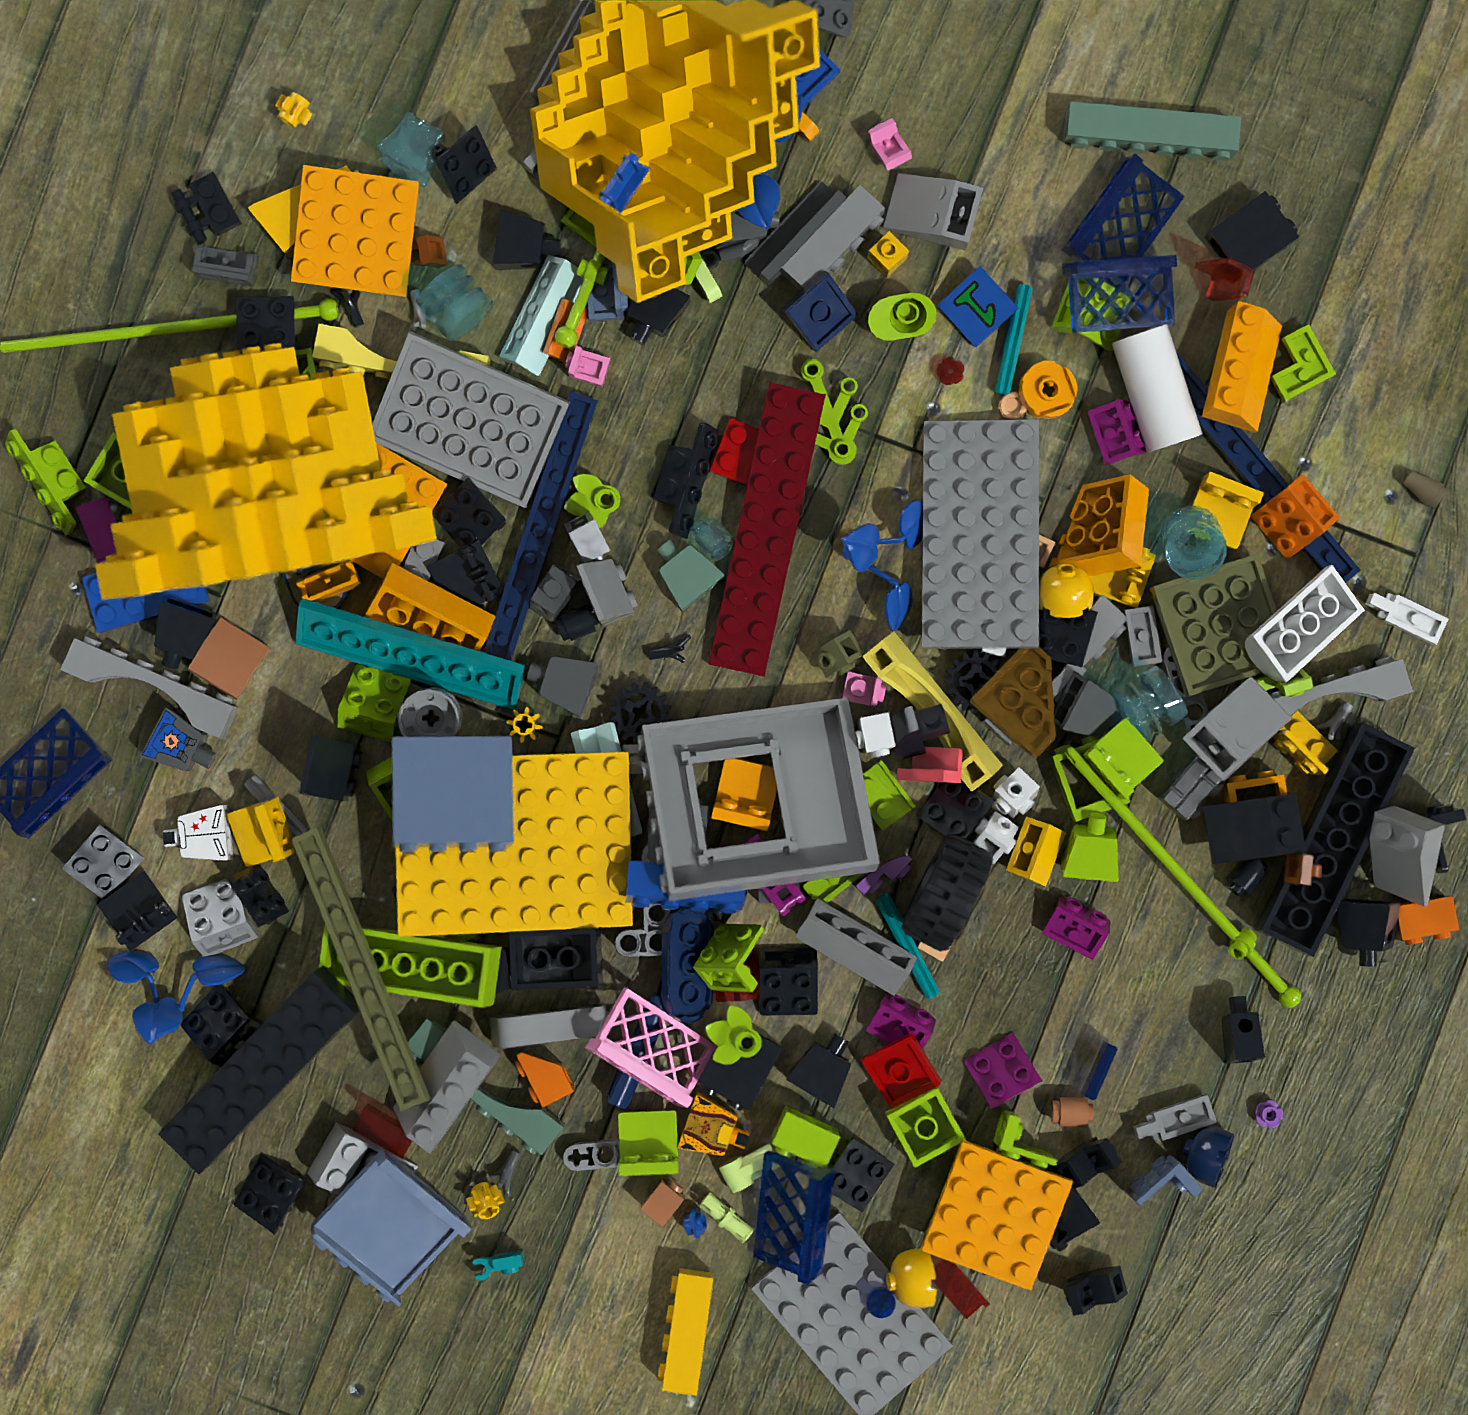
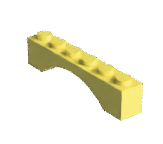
M324 324L318 325L312 358L319 363V367L328 370H336L337 366L349 368L350 373L362 372L364 376L365 372L376 374L375 378L386 381L390 380L397 361L383 358L368 350L354 338L348 329ZM458 351V353L488 366L491 364L489 356Z
M895 631L862 656L881 680L900 692L917 710L942 704L950 734L939 736L938 738L944 748L962 749L961 779L971 792L991 778L1003 766Z

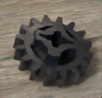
M973 651L972 658H969L965 652L961 654L962 662L953 659L952 663L955 668H947L945 671L951 675L950 679L943 680V683L950 685L951 688L945 694L954 695L953 704L962 703L961 711H965L970 706L972 713H977L978 709L970 703V700L986 683L977 686L976 690H974L972 684L963 683L962 681L973 678L975 674L978 680L988 682L997 673L998 670L995 666L999 661L996 659L989 662V653H985L982 658H979L978 651ZM969 664V672L965 676H957L960 669ZM982 665L987 667L993 676H987L982 671ZM957 688H963L968 693V699L964 698Z
M645 682L642 689H638L637 685L632 683L631 691L628 692L624 687L621 689L624 694L622 698L619 696L613 697L618 705L611 706L609 709L616 712V716L610 718V722H618L616 732L618 733L622 730L625 732L623 740L626 741L632 736L633 743L637 744V736L641 735V733H636L639 726L671 721L672 717L665 715V711L670 710L671 705H663L662 702L667 696L664 694L658 697L656 695L658 687L655 686L649 691L648 684ZM634 695H646L643 698V700L639 702L633 703L630 700H628L630 697ZM655 701L660 709L659 719L652 713L651 707ZM648 702L645 710L648 718L646 720L641 718L633 725L636 718L633 712L634 709H641ZM622 708L629 714L630 720L627 726L622 721Z

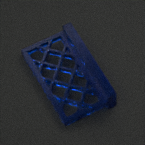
M1135 153L1124 160L1062 248L1069 256L1074 255L1116 289L1122 287L1185 197L1142 163L1144 160ZM1140 172L1149 178L1150 190L1137 192L1135 179ZM1131 188V193H1126ZM1167 192L1174 198L1169 208L1159 209L1157 193ZM1151 194L1153 210L1140 212L1138 196ZM1125 197H1132L1134 213L1121 215L1120 200ZM1114 210L1115 216H1110V214ZM1165 212L1162 218L1160 219V213ZM1154 214L1156 226L1152 231L1143 232L1141 216ZM1135 217L1137 233L1124 235L1121 219ZM1109 220H1116L1118 236L1104 238L1103 224ZM1098 233L1099 239H1094V237ZM1149 235L1144 242V236ZM1138 237L1140 249L1136 254L1127 255L1124 239ZM1119 240L1121 256L1107 258L1105 242ZM1100 243L1102 259L1092 260L1084 254L1089 244ZM1133 258L1131 262L1128 264L1127 259ZM1122 260L1123 273L1119 279L1110 274L1108 262ZM1097 263H1103V268Z
M1177 255L1075 261L1062 264L1063 276L1068 275L1072 333L1159 327L1166 324L1168 326L1175 325L1172 267H1177ZM1163 274V288L1158 292L1150 283L1156 275ZM1132 276L1142 284L1135 294L1126 286ZM1107 278H1110L1117 285L1110 296L1101 288V285ZM1078 280H1085L1092 287L1085 298L1079 293ZM1146 289L1155 297L1148 308L1139 299ZM1121 291L1130 299L1124 309L1114 301ZM1096 292L1106 301L1099 311L1089 303ZM1158 303L1165 308L1166 320H1159L1152 313ZM1134 304L1143 312L1138 322H1135L1128 315ZM1109 306L1119 314L1113 324H1110L1103 317ZM1084 308L1094 316L1088 326H1081L1080 314Z
M62 708L0 767V780H7L6 796H0V800H5V805L0 801V813L12 825L10 828L18 836L29 839L113 759L96 744L72 715ZM65 719L70 724L69 736H56V726ZM75 732H77L80 735V737H75ZM40 741H49L48 756H35V746ZM55 741H68L67 757L54 756ZM75 741H85L91 749L82 757H74ZM20 760H28L27 776H14V766ZM34 761H47L46 777L33 776ZM54 761H67L66 772L61 777H53ZM13 780L26 781L25 797L12 796ZM33 781H46L45 792L40 797H32ZM12 800L25 801L24 812L16 819L11 813Z
M769 1150L764 1153L753 1257L797 1274L798 1282L809 1285L822 1274L834 1169L827 1166L817 1169ZM772 1162L780 1165L785 1176L777 1178L772 1170ZM800 1172L809 1176L808 1187L803 1189L795 1173ZM787 1178L796 1191V1194L790 1197L781 1184ZM773 1186L782 1199V1202L775 1205L769 1195V1190ZM798 1196L805 1206V1213L801 1215L792 1202ZM784 1204L793 1217V1220L787 1223L778 1210ZM770 1212L779 1225V1228L772 1230L766 1221L767 1214ZM795 1222L802 1231V1239L800 1240L796 1239L789 1227ZM781 1230L791 1244L786 1248H783L775 1235ZM768 1238L777 1253L771 1254L764 1251V1240ZM792 1248L799 1257V1265L791 1261L786 1253Z

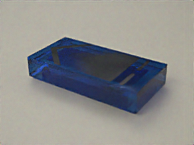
M1103 1040L1082 1088L1081 1094L1084 1097L1093 1101L1096 1100L1118 1050L1113 1044Z

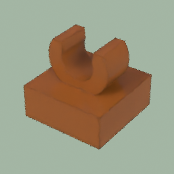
M427 234L416 237L417 243L412 246V250L419 252L420 259L414 261V265L434 268L447 266L443 237Z
M1287 854L1284 882L1310 885L1311 876L1321 877L1322 866L1312 865L1313 856Z

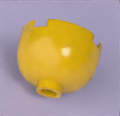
M1063 563L1047 569L1039 578L1040 610L1044 607L1050 610L1051 616L1073 618L1083 615V610L1087 608L1090 610L1092 608L1094 597L1093 583L1089 575L1081 568L1069 563Z
M921 1248L903 1251L897 1255L891 1264V1273L886 1274L888 1290L893 1291L896 1299L908 1307L925 1308L932 1307L935 1304L936 1289H931V1280L936 1279L930 1254L921 1251Z

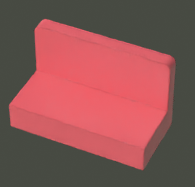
M924 747L926 753L912 757V769H897V780L961 783L962 749Z

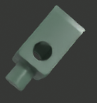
M668 540L657 550L667 562L659 569V573L682 612L725 578V575L691 545H688L680 552L673 542Z

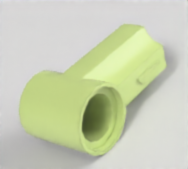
M768 1143L743 1157L741 1155L721 1164L718 1168L731 1194L747 1188L755 1182V1179L777 1169L781 1165L773 1148Z

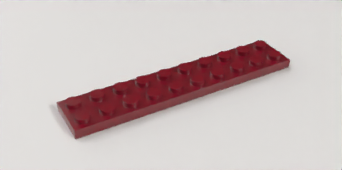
M769 382L708 665L765 677L826 394Z

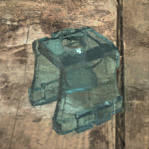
M408 111L398 127L384 140L382 139L377 147L383 154L380 160L392 173L405 180L419 181V186L425 188L430 180L429 177L435 163L431 155L432 148L436 144L444 146L445 135L441 129L433 127L418 118L414 113Z

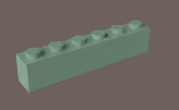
M1070 101L1066 109L1064 143H1070L1071 147L1087 148L1088 145L1099 146V149L1104 151L1125 148L1130 153H1143L1147 150L1156 151V154L1160 156H1171L1173 153L1184 154V157L1191 159L1200 158L1202 155L1212 156V159L1216 161H1228L1239 151L1241 117Z

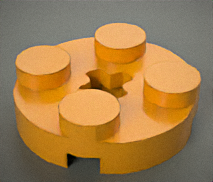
M1046 360L1034 364L1019 381V394L1024 407L1034 418L1054 419L1060 417L1072 407L1074 398L1077 396L1078 387L1073 373L1067 367H1062L1059 364H1055L1056 362ZM1043 383H1047L1049 387H1054L1055 391L1051 393L1052 397H1048L1047 394L1042 392L1044 388Z

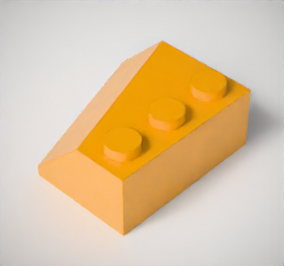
M1131 474L1082 485L1070 514L1072 519L1067 534H1062L1059 541L1061 549L1057 558H1052L1049 567L1069 563L1081 568L1089 576L1140 567L1149 488Z

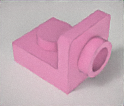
M847 672L842 698H848L849 702L876 707L878 701L883 702L886 685L881 684L882 680L879 677Z

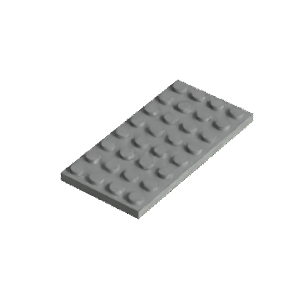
M1039 420L924 421L922 649L1039 648Z

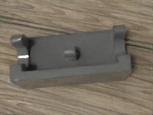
M198 245L192 272L198 278L254 287L259 256L257 254H247Z

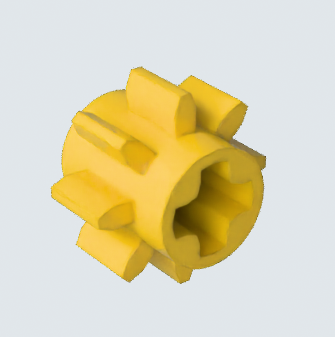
M291 92L287 97L281 94L275 104L277 110L280 111L277 117L293 128H296L300 123L306 126L312 116L308 109L310 102L295 92Z
M529 707L525 708L524 714L513 710L516 716L514 721L508 720L506 722L509 725H513L514 728L509 735L515 736L517 733L520 734L521 743H524L526 736L536 740L534 732L536 729H543L541 725L536 723L540 714L530 716ZM524 717H528V722L532 723V728H527L525 733H522V728L518 727V722H523Z
M488 1182L475 1185L471 1189L472 1197L466 1198L469 1211H472L474 1217L479 1215L481 1219H490L496 1216L500 1211L499 1204L505 1203L502 1192L498 1190L497 1185L492 1186Z

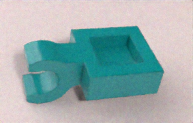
M523 1250L496 1254L492 1257H476L472 1261L473 1265L483 1264L486 1271L476 1274L475 1280L482 1281L487 1279L493 1270H501L502 1274L518 1272L519 1267H522L525 1262Z

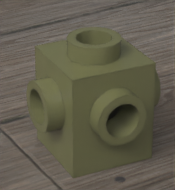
M850 630L838 637H835L834 634L827 636L819 641L821 647L812 652L826 678L836 672L840 677L854 668L852 662L864 655Z

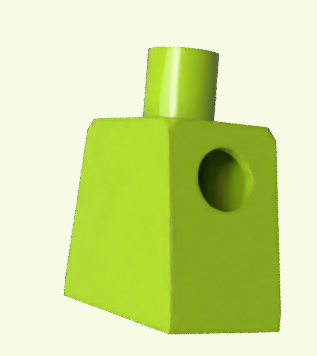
M1092 812L1089 814L1088 825L1076 824L1073 826L1061 860L1063 877L1118 882L1117 836L1114 828L1105 827L1107 819L1105 814Z

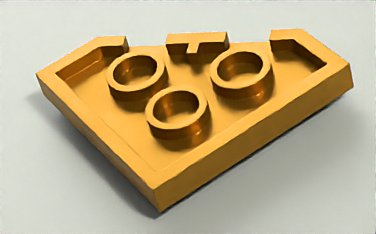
M1040 647L1020 648L970 700L972 705L1035 760L1056 737L1051 657Z

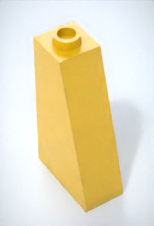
M347 166L336 169L351 172ZM301 184L248 207L288 258L294 255Z

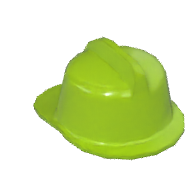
M905 292L885 297L875 303L869 312L868 324L870 331L882 340L917 337L932 329L936 321L937 311L929 297L921 293Z

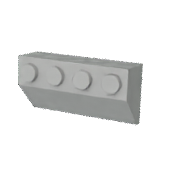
M456 1021L451 1023L419 1069L431 1099L402 1112L397 1102L393 1107L406 1137L429 1154L442 1140L501 1056V1054Z

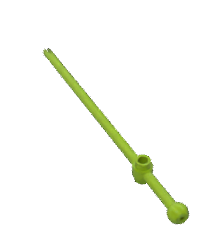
M597 249L593 259L590 261L582 259L579 264L577 275L584 277L583 283L565 326L560 327L555 333V342L562 347L571 348L575 345L578 338L575 329L593 286L596 283L604 285L608 278L610 269L603 267L605 256L599 253Z
M326 298L319 305L294 308L295 319L321 316L324 320L332 321L339 316L337 301ZM236 314L0 342V351L6 353L236 326Z
M1073 747L1065 749V755L1231 939L1228 949L1230 956L1236 960H1242L1244 957H1247L1279 993L1281 1005L1286 1008H1293L1301 1001L1299 989L1295 986H1288L1254 949L1255 941L1257 940L1256 934L1248 928H1244L1239 932Z

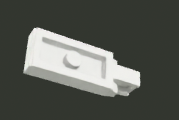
M1376 593L1369 594L1365 605L1379 611L1376 617L1382 619L1383 622L1433 646L1437 645L1448 622V618L1398 594L1387 593L1386 597Z

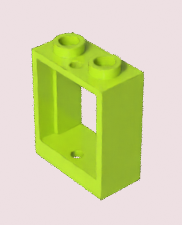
M1096 736L1081 739L1083 745L1075 747L1079 754L1084 753L1100 739ZM1071 744L1054 749L1056 755L1050 756L1049 760L1072 822L1086 819L1092 812L1102 813L1113 809L1104 798L1077 808L1060 762L1067 759L1065 749L1071 747ZM1129 797L1120 799L1124 804L1130 803Z

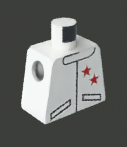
M218 805L179 816L178 829L163 831L164 846H180V854L184 858L233 860L231 826L227 818V814L230 813L229 805Z

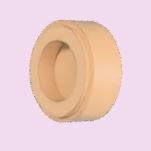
M1010 392L1004 395L998 404L999 414L1005 420H1020L1027 412L1018 392Z

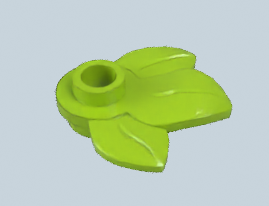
M592 474L574 476L573 483L578 491L569 497L564 505V509L576 516H581L590 511L596 524L601 528L606 524L609 513L614 512L620 505L621 497L618 490L611 485H603L600 479ZM603 494H609L612 497V501L609 504L601 501Z
M729 1006L727 1021H716L706 1026L709 1038L714 1044L719 1046L713 1055V1060L725 1065L733 1064L741 1057H753L761 1048V1037L758 1032L752 1029L751 1017L746 1011L737 1006ZM744 1037L752 1039L753 1044L750 1048L742 1046V1039Z

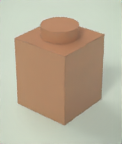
M662 1177L642 1202L640 1210L663 1227L684 1201L683 1187L671 1178L666 1181Z

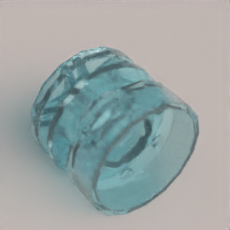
M462 264L455 265L434 278L423 289L416 300V303L422 310L426 309L425 313L428 318H435L441 315L435 325L448 341H454L469 332L487 316L494 305L493 301L481 287L469 291L475 280L471 275H467L468 272Z
M1198 506L1183 507L1174 511L1165 520L1161 530V542L1165 558L1174 572L1188 579H1203L1214 574L1222 566L1226 557V541L1217 517L1209 510ZM1195 534V540L1190 541L1189 535Z
M1158 666L1152 667L1139 676L1142 690L1132 682H1128L1125 685L1127 693L1122 688L1113 692L1114 698L1119 701L1118 710L1122 718H1127L1131 725L1147 741L1153 738L1151 730L1156 735L1163 732L1159 721L1160 718L1171 727L1188 716L1187 708L1179 692Z

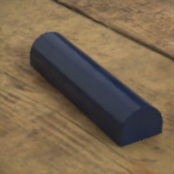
M655 992L650 993L647 1001L667 1014L662 1003V995ZM655 1014L645 1016L648 1032L660 1028L658 1017ZM639 1021L632 1037L642 1034ZM660 1033L649 1036L652 1051ZM643 1039L630 1042L633 1055L637 1057L646 1054ZM617 1069L606 1095L608 1102L628 1109L639 1082Z

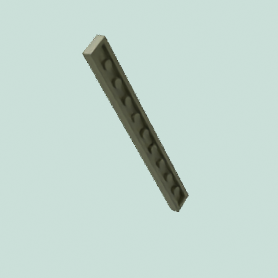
M316 827L292 838L291 840L400 1111H405L430 1100L431 1098L322 828Z

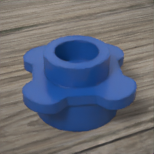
M695 1206L694 1210L684 1213L683 1223L687 1235H694L696 1239L700 1238V1235L704 1234L707 1228L705 1214L700 1211L698 1206Z

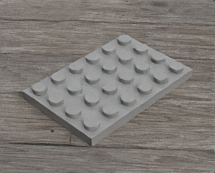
M410 331L372 425L376 443L462 481L469 477L478 488L526 508L570 402Z
M838 1211L751 1286V1289L858 1415H875L952 1348L953 1344L922 1308H912L901 1304L896 1299L894 1292L888 1290L886 1274L891 1273V1271ZM883 1290L884 1294L889 1293V1297L882 1299L879 1291ZM877 1296L878 1300L874 1301L877 1310L873 1311L869 1299ZM887 1302L888 1306H885L886 1311L882 1312L879 1304Z

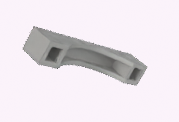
M1104 595L1098 597L1090 609L1097 611L1098 614L1083 667L1065 664L1052 679L1055 703L1059 701L1065 689L1064 686L1069 682L1073 672L1076 671L1083 675L1087 671L1084 665L1091 658L1096 661L1107 648L1104 644L1109 638L1117 639L1126 629L1123 624L1128 618ZM987 717L982 721L1006 745L1014 742Z
M85 636L84 640L74 638L60 670L92 683L115 678H131L148 682L163 690L178 703L187 715L192 727L217 738L226 739L239 707L232 705L233 699L217 693L215 697L205 693L206 687L194 682H190L189 686L180 683V676L164 670L163 674L152 671L154 665L138 659L136 663L126 659L128 654L118 649L111 648L110 652L101 649V642Z
M1392 656L1376 660V667L1366 669L1364 664L1348 669L1349 675L1341 678L1338 677L1337 673L1320 678L1322 684L1313 686L1314 688L1306 690L1299 696L1286 697L1281 691L1269 695L1291 716L1308 702L1324 695L1354 694L1380 702L1411 693L1413 689L1403 659L1393 661Z

